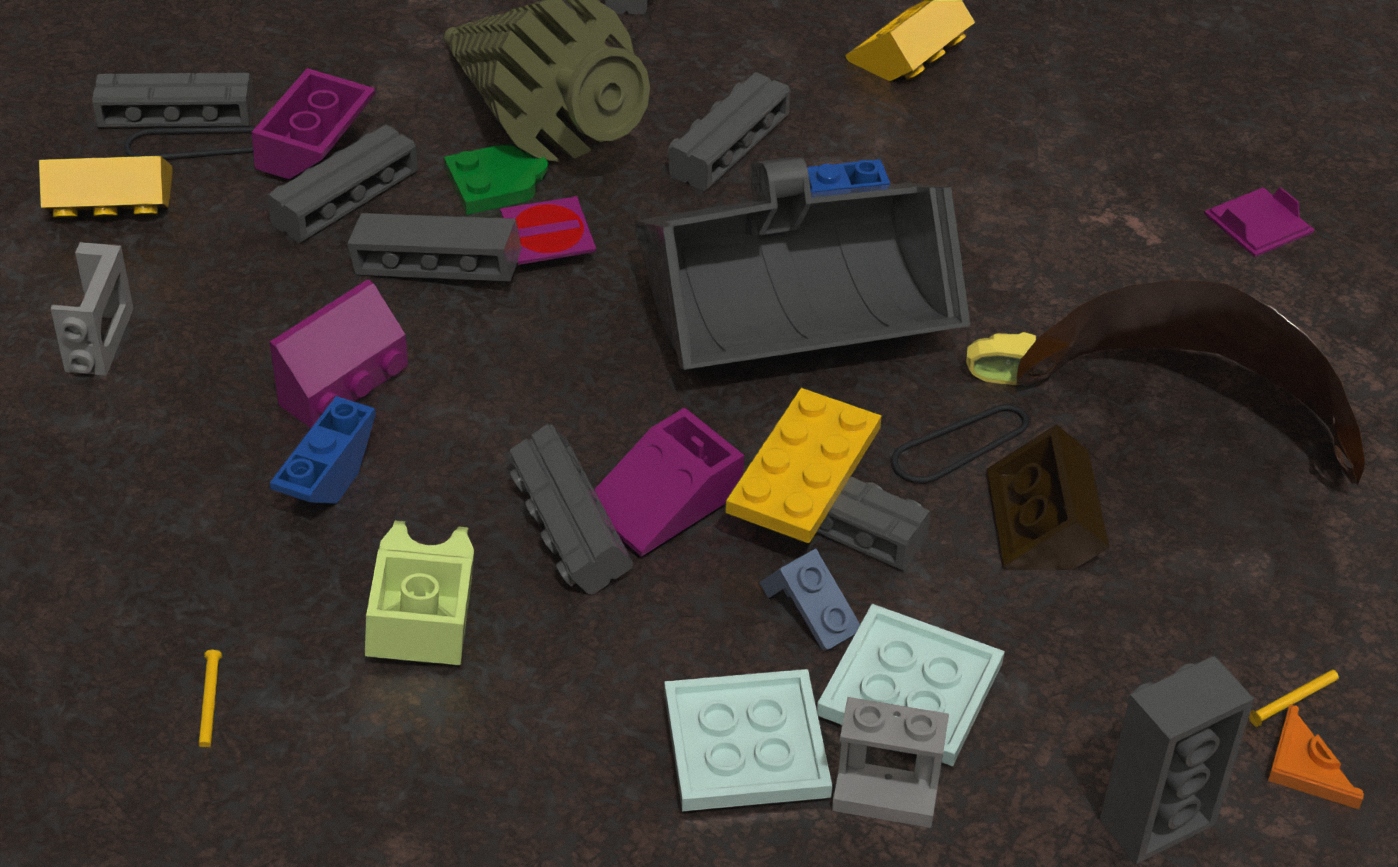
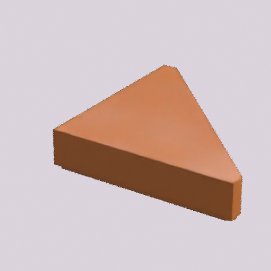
M1290 704L1268 781L1359 810L1364 796L1363 790L1353 787L1340 770L1341 763L1322 738L1318 734L1314 736L1298 715V706Z

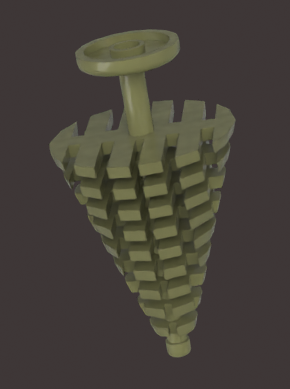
M543 0L509 10L510 12H505L502 15H491L475 22L451 27L444 34L445 44L450 48L451 53L517 147L537 158L545 157L550 161H560L535 138L537 136H540L551 146L559 147L565 154L575 159L592 150L566 126L568 123L575 130L602 144L604 141H614L627 135L640 122L648 106L650 94L648 71L640 58L634 55L631 37L616 12L598 0H565L573 9H570L562 0ZM607 41L613 46L615 42L620 48L608 47L604 42Z

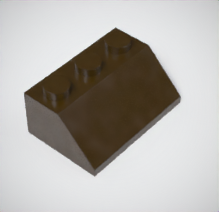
M1057 424L987 468L1003 565L1008 570H1073L1110 548L1089 451Z

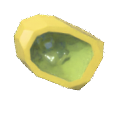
M1026 332L1020 334L997 333L990 338L977 339L967 347L966 364L975 377L985 382L1019 385L1016 384L1019 362L1036 341V336Z

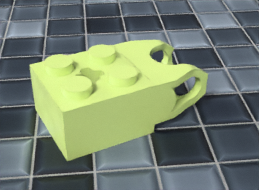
M394 521L393 527L381 540L377 553L366 613L365 656L461 665L474 549L468 537V527H457L452 533L451 538L444 543L424 545L410 538L405 521Z

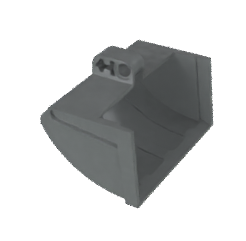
M787 157L751 163L750 181L753 197L751 201L635 220L636 238L643 252L645 268L654 301L666 334L677 353L679 367L684 370L971 326L951 187L900 183L811 193L805 160L800 157Z

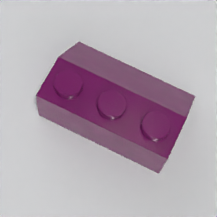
M306 68L252 131L255 169L291 179L321 161L375 96V88Z
M368 279L270 341L278 405L310 428L313 427L336 396L355 402L408 366L406 335L374 283Z

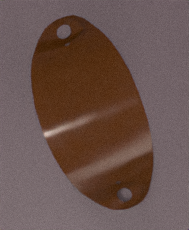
M1169 280L1130 285L1104 293L1078 306L1065 318L1044 332L1019 362L1016 384L1029 386L1045 381L1066 363L1080 355L1103 350L1170 348L1219 354L1262 375L1294 395L1310 408L1328 426L1334 438V451L1340 468L1352 484L1356 483L1358 486L1364 472L1365 456L1360 428L1347 399L1342 382L1326 356L1305 333L1275 309L1225 283ZM1054 362L1044 373H1030L1039 366ZM1342 452L1350 462L1351 468L1344 463Z

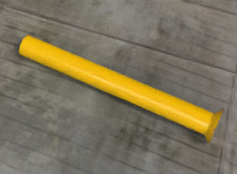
M213 649L207 650L204 653V658L207 659L199 747H211L218 664L222 658V653Z
M1330 670L1257 711L1252 710L1249 715L1250 722L1255 727L1261 726L1262 721L1288 708L1290 704L1293 705L1339 679L1338 673L1335 670Z

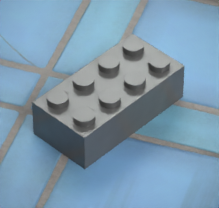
M1215 655L1197 664H1185L1173 675L1154 684L1148 682L1140 685L1130 694L1128 699V706L1099 821L1135 864L1217 823L1254 698Z

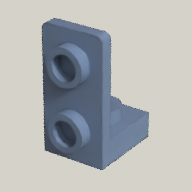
M817 549L783 566L759 582L768 598L782 590L787 597L791 596L823 651L829 650L856 634L860 626L859 621Z

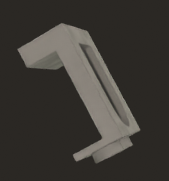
M80 242L75 255L84 292L83 301L80 307L52 305L50 310L65 372L107 376L134 309L122 247L120 245ZM102 317L112 318L102 342Z
M847 697L840 734L841 751L832 811L931 828L949 714ZM867 746L917 754L915 771L866 764Z

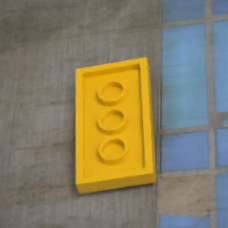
M801 388L727 498L726 513L810 543L880 430L882 416Z

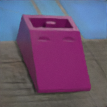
M684 407L651 427L594 490L620 539L642 557L726 503L727 498L743 476L744 454Z

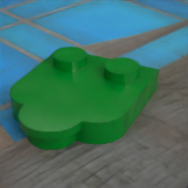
M497 145L445 156L444 169L466 215L524 203L532 199L536 193V184L544 179V175L548 171V161L545 157L537 158L528 152H522L519 148L512 145Z

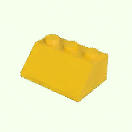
M924 0L906 9L847 53L845 57L848 62L887 81H892L902 75L908 80L925 69L922 64L926 61L929 64L946 53L943 49L945 45L949 48L966 37L963 31L975 22L962 0Z
M161 156L39 160L41 208L53 212L54 218L78 217V211L93 210V216L113 217L118 216V209H133L134 215H157L158 208H169L173 166Z

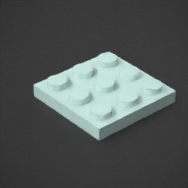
M872 604L818 701L817 715L842 725L847 697L948 713L949 718L942 763L953 766L1003 664L1005 651Z
M808 669L664 681V696L682 811L831 798L832 781Z

